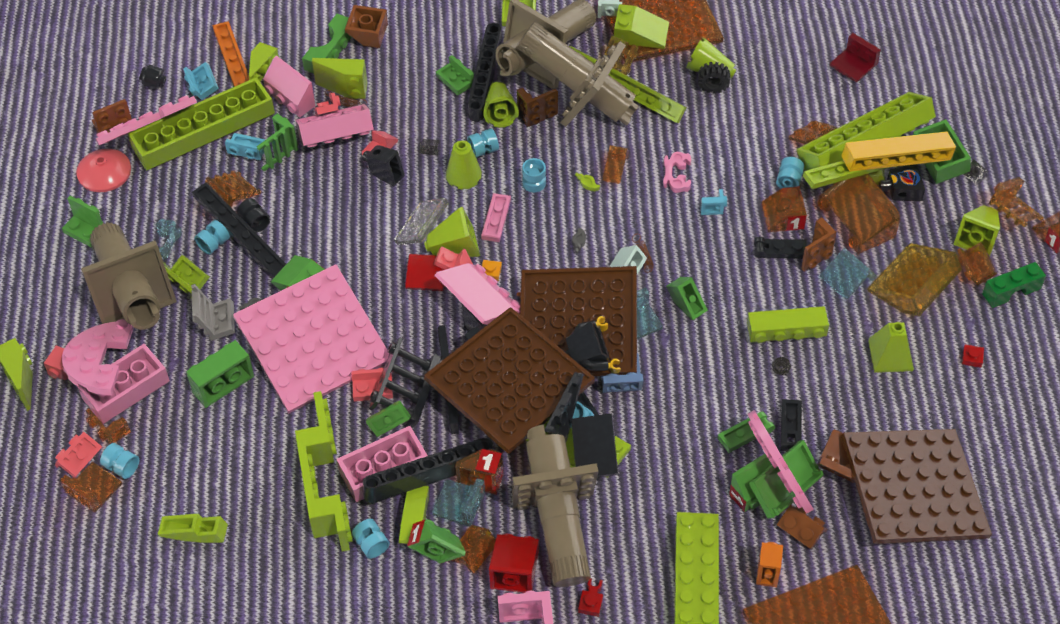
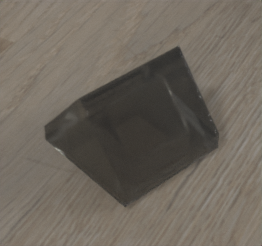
M973 159L970 165V172L963 175L975 185H978L987 178L988 170Z

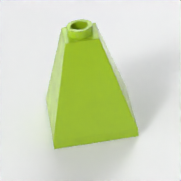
M982 205L964 214L953 245L989 258L1000 230L998 210Z
M463 207L458 208L426 235L427 241H424L427 252L431 251L433 255H437L438 250L442 246L456 254L466 249L469 257L480 256L474 227Z
M904 322L888 323L868 339L874 373L914 370Z

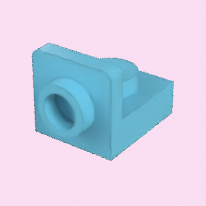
M719 189L718 197L701 198V215L723 214L724 207H727V196L723 195V189Z

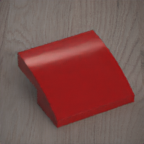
M409 254L406 289L444 291V284L435 276L436 272L444 270L434 265L437 255Z

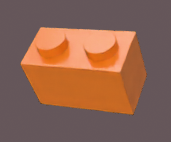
M762 542L756 585L777 587L781 571L783 545L775 542Z

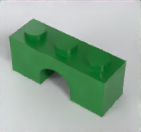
M1033 262L987 280L982 295L990 306L994 308L1009 302L1010 297L1018 290H1021L1024 295L1040 290L1046 275L1039 265Z

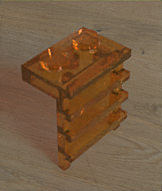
M232 170L231 174L225 172L222 176L215 175L213 179L206 177L205 180L231 208L233 202L259 195L262 192L260 189L257 190L241 176L240 172Z
M1017 177L998 183L994 189L995 193L988 203L989 205H996L998 212L1004 211L1006 213L1005 217L1007 219L1013 218L1016 226L1022 225L1026 227L1028 224L1026 222L1035 218L1040 221L1044 219L1042 215L1016 196L1025 182L1023 179ZM1018 205L1021 206V207H1018V208H1016V209L1009 210V209H1011V208H1013V207H1016V206H1018ZM1027 211L1029 212V214H1026V215H1023V216H1020V217L1018 216V215H1021V214H1023V213H1026Z

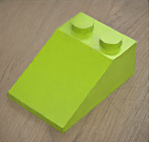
M619 4L614 27V43L618 44L621 41L625 45L665 49L669 22L637 6Z
M312 58L316 85L347 98L366 99L368 82L365 59Z
M13 338L0 345V364L28 411L31 409L33 372L30 365H32V361L27 354L28 352L24 344H19L16 338Z

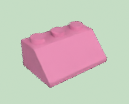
M275 56L263 78L264 88L279 104H283L291 113L301 117L315 107L312 82L278 56Z

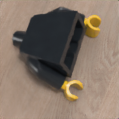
M603 316L598 317L597 322L593 320L579 323L571 335L567 337L568 350L564 352L584 369L593 371H607L610 369L615 374L621 371L620 367H613L615 364L619 365L620 360L613 359L611 363H608L610 357L602 332L608 329V323H605Z

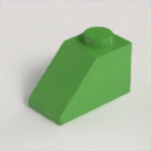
M679 277L666 286L673 302L691 320L708 311L692 277Z

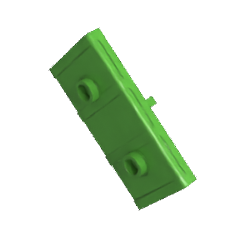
M804 440L798 441L796 445L782 455L803 492H806L824 476L823 471L819 469ZM773 465L766 468L763 473L749 483L767 518H774L781 514L794 502L792 498L795 497L793 491L791 493L788 492L777 474L780 472L779 467L774 468Z

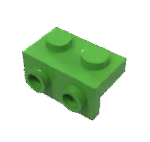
M453 55L449 56V64L436 71V77L457 96L472 87L474 80L472 70L467 69Z

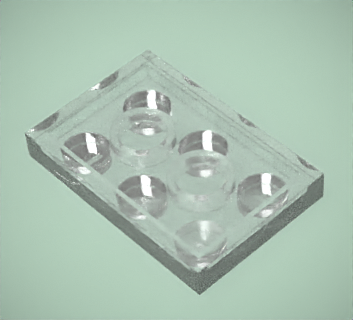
M439 198L420 201L395 237V243L397 245H408L424 242L430 230L435 227L436 221L445 212V208L449 204L447 199Z

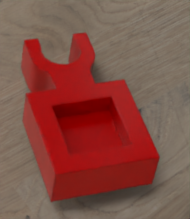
M591 578L588 581L589 591L582 590L578 613L599 617L603 594L598 592L602 589L603 580H600L599 585L595 587L591 585Z

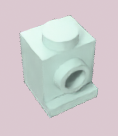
M598 0V18H601V16H617L618 6L622 2H619V0Z

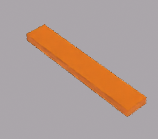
M229 21L212 25L233 86L235 87L249 81V75Z

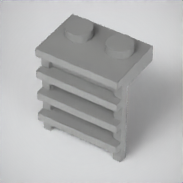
M195 284L191 285L193 289L192 317L193 322L198 323V328H204V334H209L211 341L234 334V302L229 298L213 304Z

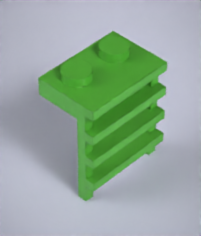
M278 113L272 117L275 133L257 146L259 151L264 149L267 164L261 167L262 171H266L268 168L273 169L276 162L281 163L283 162V157L291 156V151L299 150L294 126L287 118H283ZM271 142L275 158H272L271 148L269 144ZM279 143L282 145L283 152L280 151Z

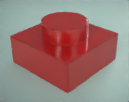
M965 344L962 365L982 368L984 347Z

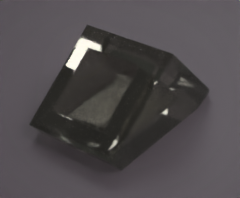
M422 139L420 154L438 155L441 140Z

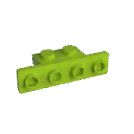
M184 255L180 256L172 268L164 263L169 279L174 283L178 282L180 284L179 288L187 294L189 292L192 294L193 289L191 285L195 284L201 289L210 278Z

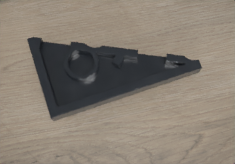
M574 372L545 428V432L549 435H563L565 442H567L571 419H573L584 376L583 373Z

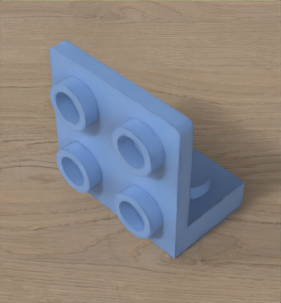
M638 353L637 373L630 372L626 375L612 373L601 376L603 393L642 390L643 374L640 373Z

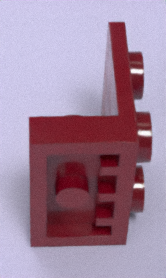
M852 33L848 37L847 48L830 62V67L851 80L859 82L878 64L881 49Z

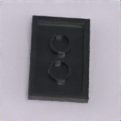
M612 413L571 419L576 467L597 463V478L619 475Z

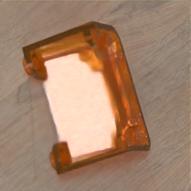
M868 174L836 182L819 195L817 201L819 208L825 212L833 210L849 230L848 243L858 254L896 238L900 222L899 212Z

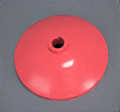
M99 149L89 153L80 161L76 172L79 183L87 190L108 192L120 187L127 181L131 173V164L128 157L121 151Z

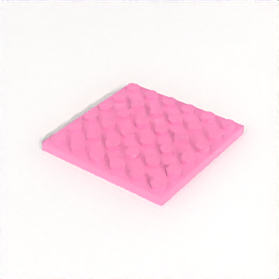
M336 264L233 314L236 323L288 414L315 401L314 392L321 391L322 396L352 382V371L377 369L386 364L389 356L386 346Z

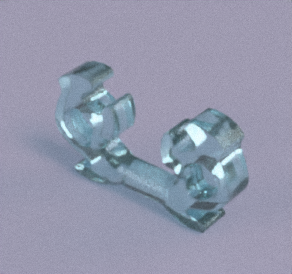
M160 219L156 223L159 236L166 237L170 235L165 245L159 248L161 257L163 256V259L166 260L173 244L182 236V229L180 227L177 230L176 223L173 220Z

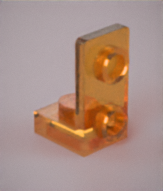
M610 145L603 181L616 184L621 183L625 160L629 158L630 152L628 148Z
M89 408L85 410L88 415L86 421L91 428L96 427L98 430L97 434L102 441L107 440L109 444L116 443L131 433L124 417L113 421L108 427H105Z

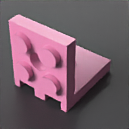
M526 591L522 594L505 593L498 596L500 623L542 619L543 624H553L550 591Z

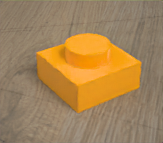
M483 260L482 267L486 270L485 273L499 281L502 262Z

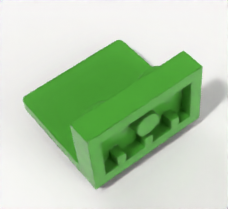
M69 196L67 199L73 217L62 227V231L66 235L92 248L90 234H92L95 227L97 228L98 225L103 224L100 212L95 206L84 203L80 198Z

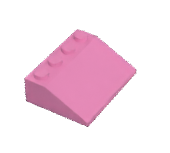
M467 263L436 272L435 274L482 324L488 325L510 307L520 314L521 304L514 299L512 300L509 297L510 293L504 288H500L497 285V280L492 276H488L485 273L486 270L479 264Z

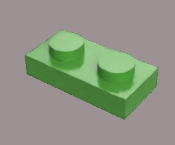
M399 400L368 417L366 423L373 433L379 437L408 421L411 415Z

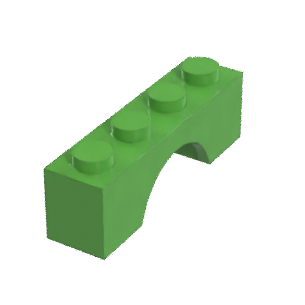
M336 14L330 21L328 26L332 40L326 45L309 48L302 58L305 71L314 74L312 58L337 59L343 48H346L349 40L352 38V36L345 32L348 17Z

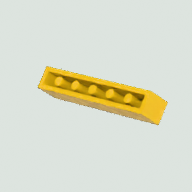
M948 132L847 142L841 156L849 172L948 161L951 160L956 146Z

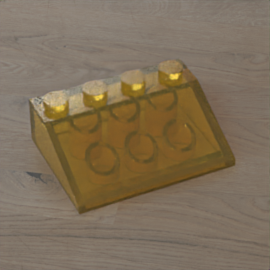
M909 243L867 290L899 311L920 317L961 272L962 268L957 252Z

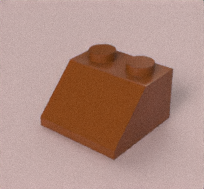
M353 5L345 32L363 46L380 48L388 26L387 10Z

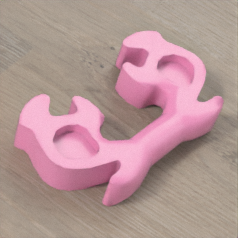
M674 152L670 159H668L667 155L665 156L664 188H667V184H669L671 190L675 193L688 192L690 190L691 180L686 182L685 175H678L677 178L672 176L673 166H677L679 170H685L686 163L691 165L689 153Z

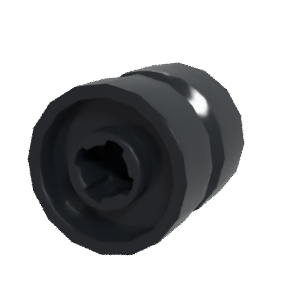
M253 198L243 201L236 211L256 233L263 231L271 220L267 212Z

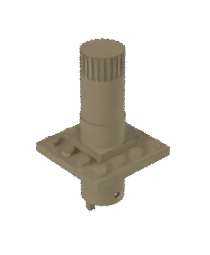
M510 0L504 41L496 49V60L502 69L500 75H516L524 71L548 87L556 89L559 84L558 78L517 49L516 46L534 21L566 44L595 24L596 13L593 6L588 1L576 0L553 15L546 17L519 0Z
M534 21L516 48L573 90L570 96L571 100L568 103L570 107L567 106L563 111L562 116L564 117L560 123L566 127L588 102L613 121L617 122L619 120L626 126L630 123L631 116L639 107L633 102L636 95L608 75L626 45L621 41L616 46L612 45L606 53L608 54L607 56L604 54L602 58H598L595 63H592Z
M115 223L98 225L90 234V243L99 262L83 267L81 270L101 323L116 322L124 319L139 330L153 327L159 320L160 308L177 302L156 241L131 249L119 225Z
M539 425L529 429L527 433L529 441L526 443L531 474L513 477L512 507L518 508V510L528 509L531 505L538 507L553 585L556 587L579 585L589 581L591 575L579 519L580 513L577 498L584 500L594 494L598 467L596 463L571 468L565 437L559 434L545 435L544 425Z

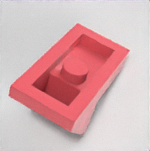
M372 131L373 140L362 151V156L365 151L370 152L377 145L391 149L398 142V139L384 131Z
M441 246L434 265L446 270L463 264L473 263L466 249L456 254Z

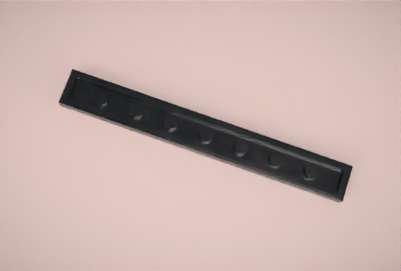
M207 182L192 191V196L215 220L224 225L229 234L272 278L282 270L286 263Z

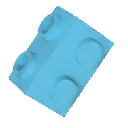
M206 62L193 71L187 67L183 68L185 72L184 78L189 83V90L193 96H198L203 100L219 89L211 68Z
M234 133L231 140L226 139L225 146L229 154L261 160L264 149L259 151L257 146L265 141V139Z

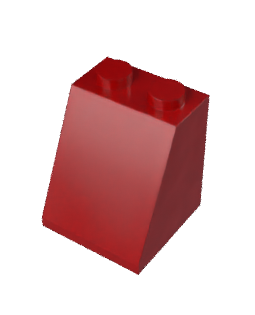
M507 533L503 535L497 534L489 566L490 589L522 593L533 591L539 553V539L531 536L518 537Z

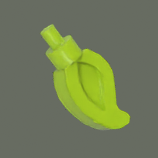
M575 173L583 188L590 191L600 190V185L595 183L592 176Z

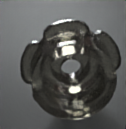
M778 357L772 363V370L775 374L786 375L791 370V364L785 357Z

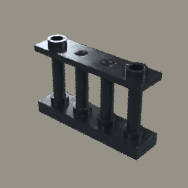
M399 337L395 343L391 342L388 347L387 353H389L377 388L370 395L369 401H371L369 409L373 410L378 404L388 407L395 403L382 396L386 387L409 398L410 402H412L411 407L406 408L411 417L405 422L404 426H411L413 428L419 422L431 385L424 380V375L440 363L441 357L434 354L429 360H424L400 348L403 338ZM397 355L422 367V370H424L423 375H416L394 364ZM391 371L415 382L416 386H418L417 391L413 392L388 380Z

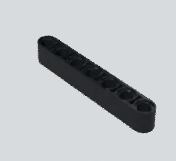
M495 22L489 23L486 26L469 96L468 114L469 119L474 122H479L484 118L483 109L497 63L496 49L502 42L501 26Z
M480 438L368 475L363 479V498L369 503H375L476 469L482 449L493 451V442L488 438Z

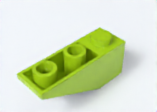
M261 42L256 45L251 51L249 80L257 77L261 82L273 58L278 56V48Z

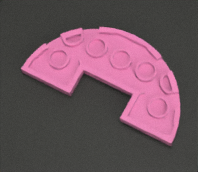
M188 95L178 99L179 103L174 105L172 102L158 108L159 112L155 114L152 111L138 117V121L134 118L124 124L121 123L109 129V133L105 130L96 134L98 137L96 142L99 146L127 135V133L197 103L194 96L190 98Z
M121 319L116 322L94 326L75 336L66 345L62 354L63 371L68 375V379L77 387L79 385L86 387L89 392L112 396L119 374V365H102L107 348L127 349L134 327L127 323L126 320Z
M755 410L748 413L750 428L773 467H779L780 472L777 474L788 492H794L795 497L792 499L798 509L803 507L806 514L814 510L757 413Z

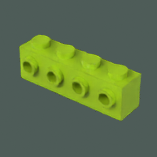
M822 306L748 312L747 328L750 342L762 343L774 340L821 338L827 336L829 322L826 308Z

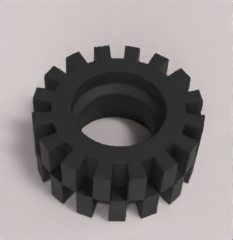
M709 62V65L706 63L704 67H700L698 84L703 91L707 90V93L713 91V94H716V91L722 93V90L725 91L729 87L730 70H728L727 66L724 67L723 63L718 65L719 62H715V64Z

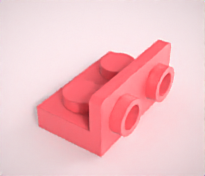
M329 93L331 104H329V101L317 103L318 107L314 108L315 114L319 115L339 110L338 106H341L339 96H335V93Z
M384 368L359 369L351 372L354 401L369 400L371 393L377 388ZM390 373V376H389V378H388V380H390V381H392V374H391V373ZM385 387L382 396L391 399L393 398V391Z
M85 432L80 436L76 434L69 442L71 446L66 451L62 449L55 457L57 459L55 466L57 468L59 466L62 467L74 478L102 448L100 444Z

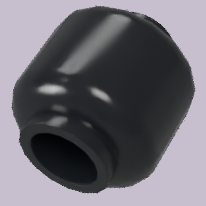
M150 64L142 68L139 77L143 86L154 90L164 86L167 79L162 68Z

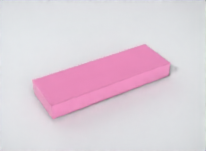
M493 193L481 235L482 240L500 242L511 196Z

